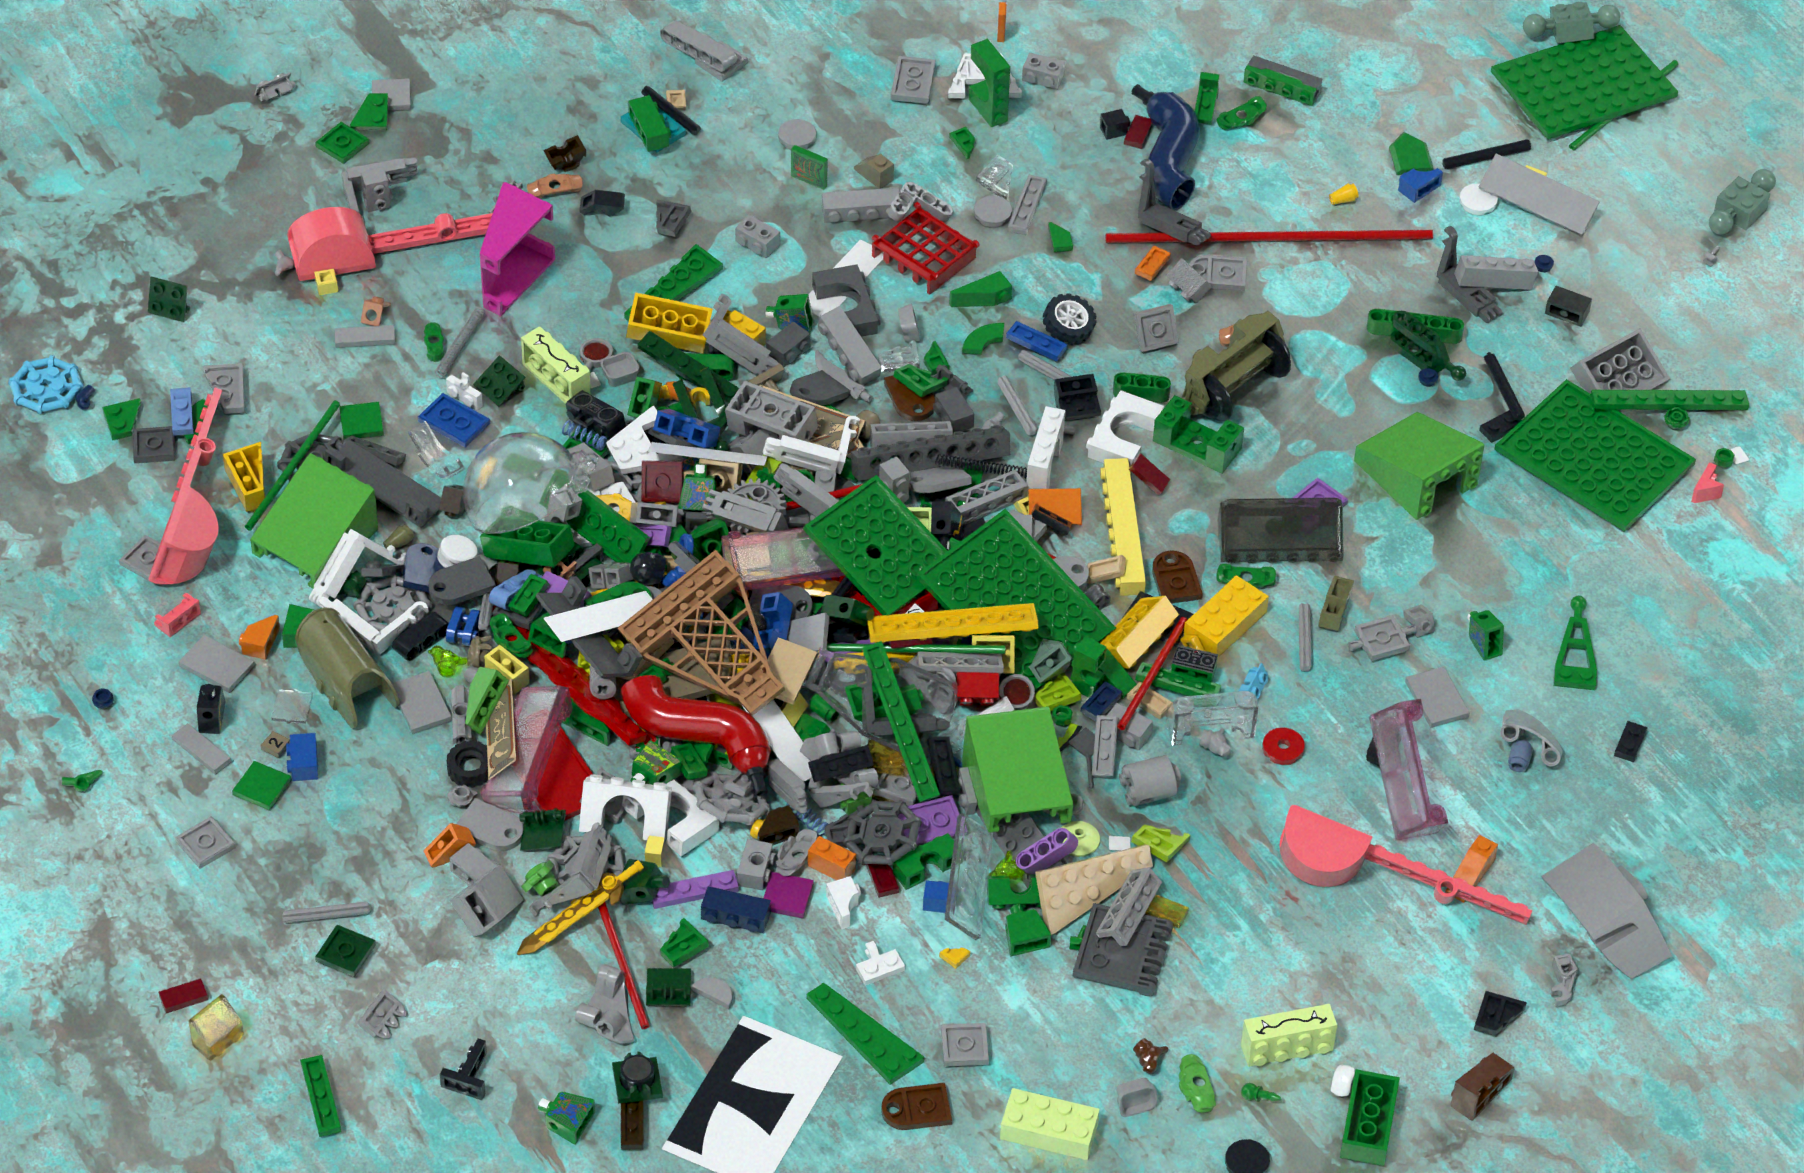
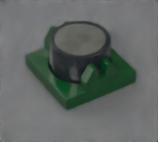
M639 1051L636 1055L628 1053L623 1061L612 1062L618 1104L663 1098L657 1057L648 1058Z

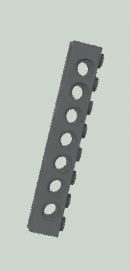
M993 425L989 429L975 428L971 432L957 431L953 435L945 436L940 434L929 439L917 438L911 442L898 441L893 445L880 444L875 448L861 447L857 451H851L852 475L859 481L871 479L875 475L879 477L880 464L890 460L894 455L898 457L909 472L944 467V456L941 466L939 465L940 456L937 461L938 464H935L938 454L975 459L976 461L1011 455L1010 432L1001 425ZM972 442L970 447L966 448L967 444ZM953 445L952 449L950 451H947L948 448ZM934 448L933 452L928 455L929 451ZM912 452H915V454L909 458L910 454ZM877 458L876 462L871 464L872 460Z

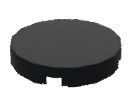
M1251 1139L1236 1141L1226 1151V1169L1229 1173H1267L1270 1166V1154L1266 1147Z

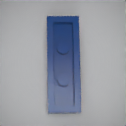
M1018 321L1006 333L1007 339L1054 361H1058L1067 350L1066 343Z

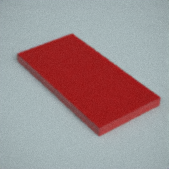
M547 709L515 723L516 761L510 765L539 809H545L546 811L554 810V808L566 810L565 821L581 814V803L579 801L582 798L583 782L586 777H590L593 773L550 710Z

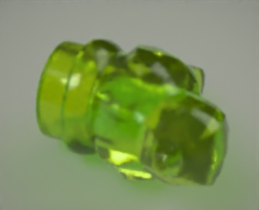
M439 645L428 650V653L433 657L439 674L443 677L453 676L458 665H465L468 662L466 657H459L452 651L443 649Z
M1007 851L1005 858L996 865L995 869L988 876L1008 875L1010 880H1017L1023 877L1024 871L1016 865V860H1012V852Z

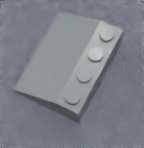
M1640 328L1580 360L1570 368L1579 384L1590 394L1591 390H1652L1670 380Z

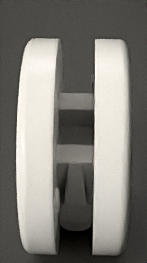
M450 535L442 540L437 558L440 564L446 568L477 557L478 549L475 543L467 537Z

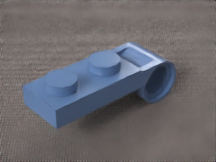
M191 387L170 389L173 436L194 434Z
M524 570L494 587L490 592L489 602L510 611L508 605L529 575L533 574L540 578L542 575L537 574L534 570Z

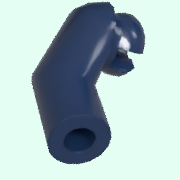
M88 384L76 395L77 406L80 409L84 410L90 407L91 401L89 397L95 392L91 385Z

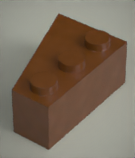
M1494 1052L1484 1057L1480 1063L1455 1081V1086L1451 1093V1107L1473 1121L1512 1080L1515 1067Z

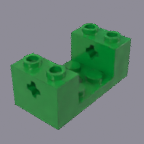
M1174 395L1154 420L1153 442L1223 474L1242 449L1244 427L1226 420L1218 431L1208 428L1190 419L1191 402ZM1193 441H1201L1202 443L1195 444Z

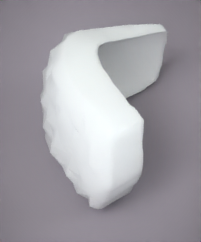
M1339 1065L1334 1072L1331 1092L1342 1097L1350 1095L1356 1069L1348 1065Z

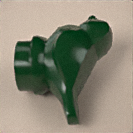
M357 570L354 573L351 572L337 595L345 594L360 599L359 590L364 588L367 581Z

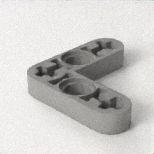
M906 182L887 211L891 219L901 221L912 204L919 202L923 210L928 211L932 216L941 221H948L953 213V209L949 204L913 182Z

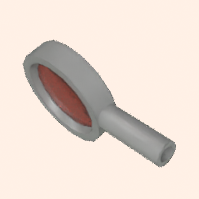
M601 338L586 340L580 346V359L589 370L592 367L599 368L604 358L613 356L612 345L607 340Z
M1013 674L1006 677L999 688L1000 700L1007 696L1015 710L1027 708L1032 703L1035 695L1033 683L1021 674Z

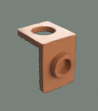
M381 297L365 300L361 323L380 326L383 308L390 306L391 303L384 301V298ZM370 309L374 310L377 314L374 321H370L367 318V312Z
M560 561L556 565L562 569L559 576L569 580L571 576L575 575L574 570L577 562L574 561L567 567ZM544 567L543 572H551L552 567Z

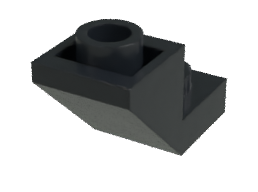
M594 190L581 197L579 212L585 216L600 209L606 215L611 216L624 209L625 194Z

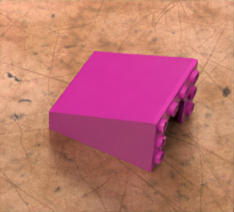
M507 182L502 184L480 250L483 308L499 316H502L555 261V246L529 234L543 217L550 221L553 220V205Z

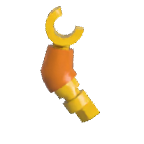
M676 381L666 382V385L661 386L658 401H660V398H663V400L679 401L672 384ZM686 386L695 410L697 401H702L706 406H710L708 390L701 387L691 390Z

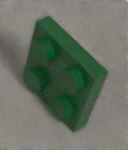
M336 925L316 954L315 960L327 967L355 977L376 946V942L372 938Z

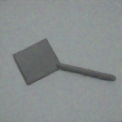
M1085 727L1068 744L1086 757L1089 788L1092 789L1091 756L1094 754L1095 734Z

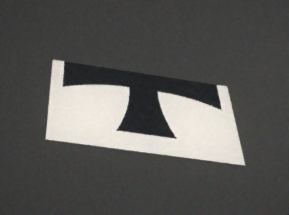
M743 1016L671 1132L662 1150L716 1173H774L843 1056Z

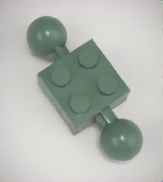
M1575 2L1568 5L1557 4L1550 7V18L1544 19L1539 14L1527 16L1523 22V30L1529 37L1536 38L1543 35L1546 30L1552 29L1556 43L1594 39L1593 24L1599 23L1604 28H1613L1620 21V12L1613 5H1604L1598 12L1591 13L1587 2Z
M1760 169L1753 174L1751 182L1738 176L1717 196L1714 213L1709 218L1710 229L1719 235L1730 232L1733 224L1747 230L1767 210L1770 198L1769 192L1776 184L1775 175L1770 170Z

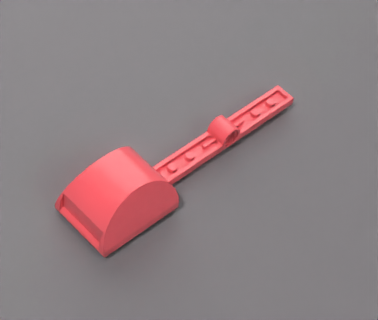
M328 207L314 210L298 218L289 227L287 237L298 280L305 281L315 279L314 272L334 269L335 275L376 268L373 255L376 253L486 234L493 213L454 220L451 214L444 213L435 218L434 224L368 235L364 219L359 212L345 207Z
M214 388L212 395L208 394L204 403L208 407H203L200 419L203 422H198L195 430L198 436L194 434L190 446L194 448H189L185 460H188L189 463L184 462L181 471L184 477L180 476L176 488H179V491L175 490L171 502L175 504L148 578L152 583L177 584L194 578L206 566L216 541L219 529L216 514L208 501L191 488L190 484L196 466L208 465L216 449L215 443L206 437L222 393L221 389Z
M1290 806L1280 838V854L1289 871L1300 880L1320 887L1338 886L1354 878L1366 859L1435 887L1434 897L1439 903L1448 904L1457 896L1527 925L1532 910L1528 909L1525 904L1508 901L1503 895L1491 894L1483 887H1474L1467 884L1461 878L1447 876L1442 870H1433L1422 862L1408 860L1406 856L1400 853H1391L1381 845L1374 846L1370 844L1373 836L1300 806ZM1441 887L1449 888L1451 893H1444Z

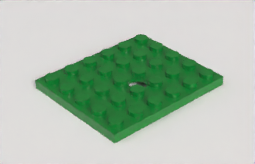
M877 475L811 520L803 528L806 534L882 615H893L927 590L916 578V575L947 552L945 547ZM866 548H878L881 553L880 558L873 559L869 557L866 553Z

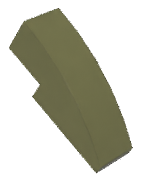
M1338 576L1333 577L1320 614L1319 627L1339 631L1354 580Z

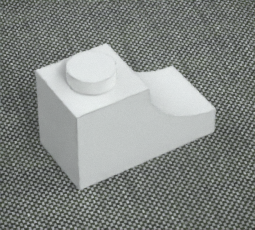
M851 876L826 883V897L841 929L850 927V911L853 907L858 906V898L861 896L859 885L857 883L854 884Z

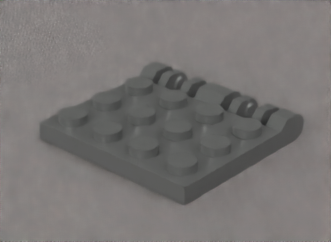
M1093 903L1073 969V977L1134 990L1144 996H1153L1158 978L1155 976L1160 974V968L1162 967L1165 951L1168 946L1164 941L1170 939L1174 925L1173 922L1144 914L1128 944L1120 946L1112 936L1099 938L1096 935L1110 906Z

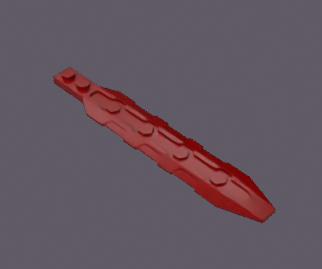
M513 625L528 640L530 630ZM509 635L505 639L508 641H515L517 637L515 635ZM531 642L533 652L526 658L548 675V678L556 686L561 687L585 713L605 723L628 746L646 741L647 734L622 712L617 699L614 697L599 699L593 696L590 691V675L583 668L578 667L566 655L564 658H561Z

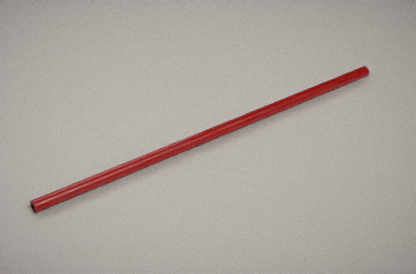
M1433 230L1210 232L1211 237L1204 242L1433 239ZM1165 233L1105 234L1106 243L1184 242Z

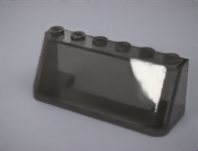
M1339 498L1227 499L1220 503L1217 519L1220 562L1233 564L1236 562L1275 563L1278 561H1288L1295 563L1298 561H1343L1342 500Z

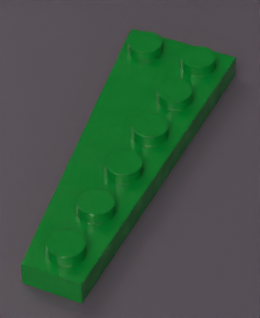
M822 983L806 994V999L889 1085L924 1063L923 1055L827 984Z

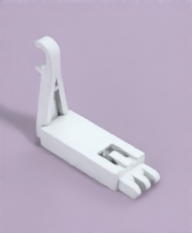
M856 416L846 418L838 450L782 435L781 440L771 437L767 438L763 454L773 457L775 460L810 470L841 474L850 438H855L857 434L855 430L849 429V424L857 425L860 419Z
M350 529L348 534L344 532L314 584L309 600L321 607L319 602L321 597L328 599L331 596L336 598L364 547L369 548L395 564H404L406 553H401L400 558L395 559L392 556L395 551L394 546L390 545L386 549Z
M326 597L319 599L321 608L327 607L337 610L362 645L373 654L379 653L380 655L410 623L416 624V618L413 615L418 610L423 609L425 612H429L426 603L416 602L379 632L337 598L333 602Z

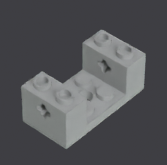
M747 381L743 382L725 409L728 429L745 436L752 426L755 425L779 434V440H781L782 435L808 442L818 428L814 406ZM771 408L775 409V411L772 413L765 412L766 410H769Z

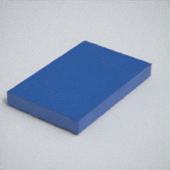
M444 393L418 416V422L465 448L490 424L489 418Z

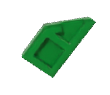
M967 127L949 133V138L969 159L975 145V137Z
M1048 222L1053 251H1073L1070 232L1052 222Z
M933 341L929 351L924 356V364L928 371L932 372L931 376L937 374L936 368L938 365H945L950 370V365L937 342Z

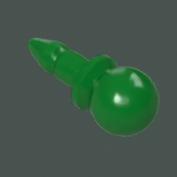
M1246 1083L1241 1088L1242 1097L1248 1101L1254 1099L1257 1102L1261 1099L1269 1101L1281 1100V1097L1276 1093L1265 1091L1262 1086L1257 1087L1253 1083Z

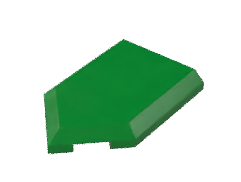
M1403 132L1389 146L1396 175L1407 173L1413 168L1416 171L1422 172L1434 170L1427 144L1416 137Z

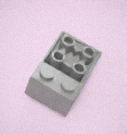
M498 864L451 898L450 902L471 934L476 936L483 934L501 921L524 899L501 864Z

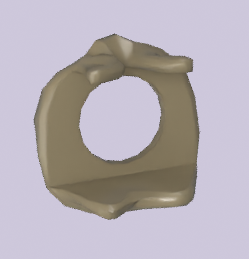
M491 635L482 638L475 636L472 639L467 657L469 667L485 668L484 656L489 652L482 649L492 650V647L482 642L491 640Z

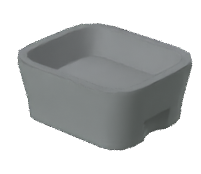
M912 303L898 308L905 342L920 341Z
M622 352L604 358L600 363L603 374L612 387L634 381L638 375L639 365L634 356L629 352Z
M1140 1078L1120 1084L1116 1089L1118 1094L1117 1102L1120 1114L1123 1117H1130L1150 1111L1157 1105L1156 1088L1147 1078Z

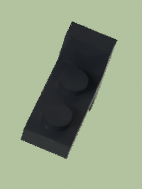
M477 1038L474 1046L471 1045L469 1047L467 1060L465 1063H461L458 1072L446 1068L442 1069L439 1074L442 1088L483 1100L486 1094L485 1081L477 1079L475 1076L487 1054L485 1040Z

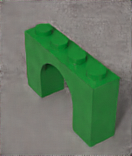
M987 38L971 45V60L982 72L985 80L969 86V101L992 128L1008 121L1011 66Z

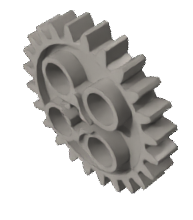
M750 478L747 484L741 480V486L734 484V490L727 489L729 493L749 499L747 495H750L753 501L777 508L780 513L786 515L787 505L785 496L781 494L780 488L776 489L775 483L769 486L768 480L761 483L760 478L757 479L756 483H753V480ZM725 521L727 528L731 527L732 533L738 530L739 536L743 532L746 533V536L747 533L756 532Z

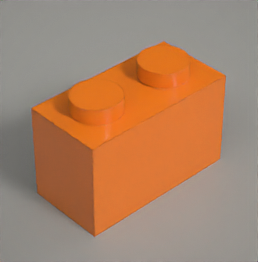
M819 836L808 850V866L835 880H840L851 876L856 870V854Z

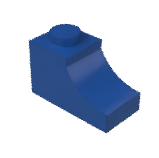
M1413 168L1400 176L1398 191L1415 203L1441 186L1443 172L1438 168L1427 172L1416 171Z

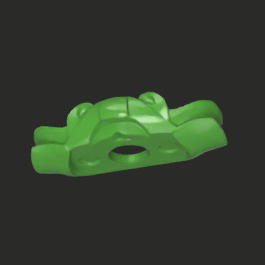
M1188 1054L1181 1058L1179 1066L1180 1091L1185 1095L1186 1101L1192 1102L1193 1108L1197 1112H1211L1213 1107L1216 1106L1207 1071L1197 1055ZM1200 1077L1204 1080L1205 1084L1197 1086L1193 1083V1078Z

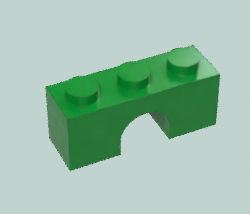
M1085 636L1081 642L1075 644L1072 650L1074 659L1071 664L1073 672L1070 680H1072V683L1082 695L1090 698L1104 683L1105 673L1098 669L1106 660L1107 647Z
M947 833L943 836L935 837L924 845L917 846L914 851L911 850L893 863L892 871L905 890H908L924 882L925 868L923 866L926 864H934L942 872L961 864L962 850Z
M1030 874L1029 887L1022 892H1016L1010 888V878L1008 875L987 876L988 905H992V908H1005L1006 904H1021L1023 907H1027V904L1036 903L1037 907H1041L1036 874Z

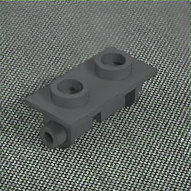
M937 366V375L934 378L941 380L944 376L949 379L947 386L943 387L945 391L957 387L963 397L973 392L968 383L954 375L947 369V366Z

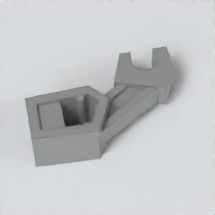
M1570 953L1554 956L1552 966L1559 984L1551 988L1550 995L1551 997L1555 995L1560 996L1555 998L1554 1004L1556 1007L1566 1005L1572 997L1571 989L1578 969Z

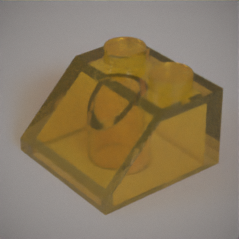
M223 994L188 1020L192 1046L210 1061L216 1056L222 1055L226 1048L238 1042L244 1035L241 1019Z

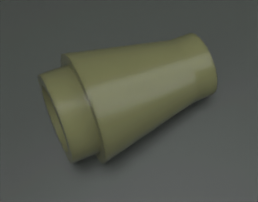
M406 524L403 526L399 525L383 542V545L386 549L390 545L397 549L412 542L411 539L414 538V534Z

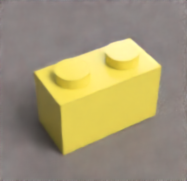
M498 645L484 656L485 668L498 670L508 680L512 678V694L515 695L530 683L529 667L501 645Z

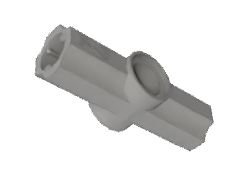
M457 685L451 689L454 744L472 740L471 728L465 724L469 688L464 685Z

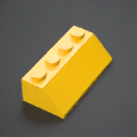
M1166 596L1141 598L1115 625L1116 629L1099 643L1107 647L1123 668L1130 669L1136 665V660L1141 655L1149 651V646L1161 638V633L1174 624V620L1179 614Z

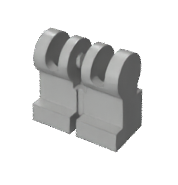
M609 562L588 568L591 588L610 589L627 581H635L630 573V563Z

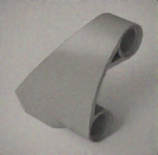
M1518 709L1506 710L1500 731L1502 739L1507 742H1513L1519 735H1524L1525 730H1528L1542 738L1541 757L1543 763L1548 766L1557 765L1563 751L1549 729L1526 712ZM1552 750L1556 752L1557 758H1550L1547 755V751Z
M857 731L835 734V732L825 733L805 739L800 752L812 761L861 747V738ZM874 768L861 769L833 777L845 785L868 782L872 788L878 786V775Z
M603 964L598 972L595 992L588 1005L585 1003L579 1005L575 1014V1021L596 1029L600 1036L619 1044L634 1042L627 1012L624 972L610 965Z

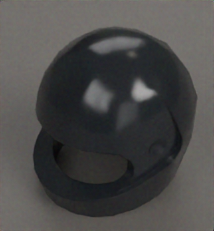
M638 553L630 563V573L633 579L643 585H659L665 571L666 558L658 553Z

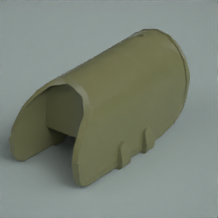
M324 607L313 610L304 617L295 636L299 654L316 681L318 691L328 697L331 708L335 711L337 710L352 729L356 728L358 724L352 698L377 687L394 708L400 705L399 698L391 681L337 610Z

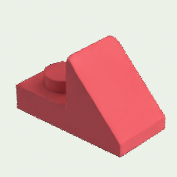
M1710 462L1694 488L1692 503L1721 498L1724 484L1716 481L1718 474H1715L1717 465Z

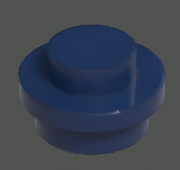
M1539 255L1535 258L1534 263L1539 272L1546 273L1552 269L1554 260L1548 255Z
M1425 368L1419 372L1418 379L1423 386L1430 387L1437 382L1438 373L1433 369Z
M105 688L96 690L92 697V702L97 708H107L114 701L113 694Z

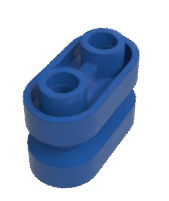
M456 606L447 627L446 642L455 644L458 638H462V645L470 646L472 639L475 636H479L478 622L480 610L472 609L470 614L467 615L465 614V608Z

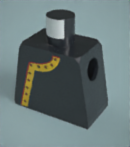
M952 501L932 502L931 534L949 551V540L951 537L960 541L964 516Z
M212 684L200 686L197 702L199 733L220 734L226 703L222 686ZM209 712L213 715L211 718H207Z

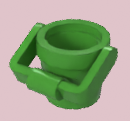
M548 860L534 866L526 874V881L522 884L521 888L527 892L533 887L541 897L549 894L560 886L552 871L554 864Z

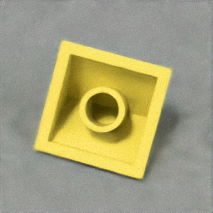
M972 635V645H1005L1006 653L1002 654L1003 673H1014V636Z

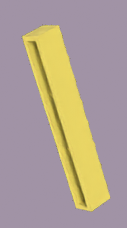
M1128 458L1104 459V465L1100 468V479L1104 480V483H1102V494L1106 495V498H1104V509L1108 510V513H1106V524L1110 525L1111 528L1108 529V539L1113 542L1110 545V553L1114 557L1123 555L1126 558L1124 576L1115 578V588H1119L1120 596L1138 595L1140 591L1145 593L1146 580Z

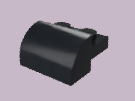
M1094 374L1054 380L1056 408L1065 410V421L1101 415Z

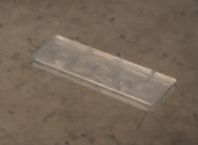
M961 813L957 816L944 920L974 940L981 938L993 833H989L985 827L964 813Z

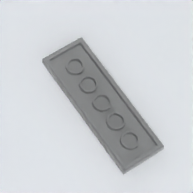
M1495 154L1478 186L1479 189L1580 236H1583L1600 201L1498 154Z

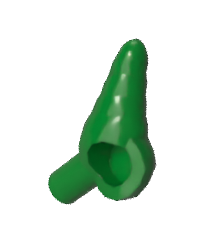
M95 770L80 774L75 778L62 777V785L74 786L78 792L87 791L89 785L101 776L103 771Z

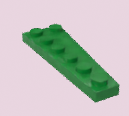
M695 244L681 258V261L677 265H673L670 268V272L665 277L662 276L654 287H650L645 294L678 301L723 269V263ZM632 306L624 312V318L629 321Z

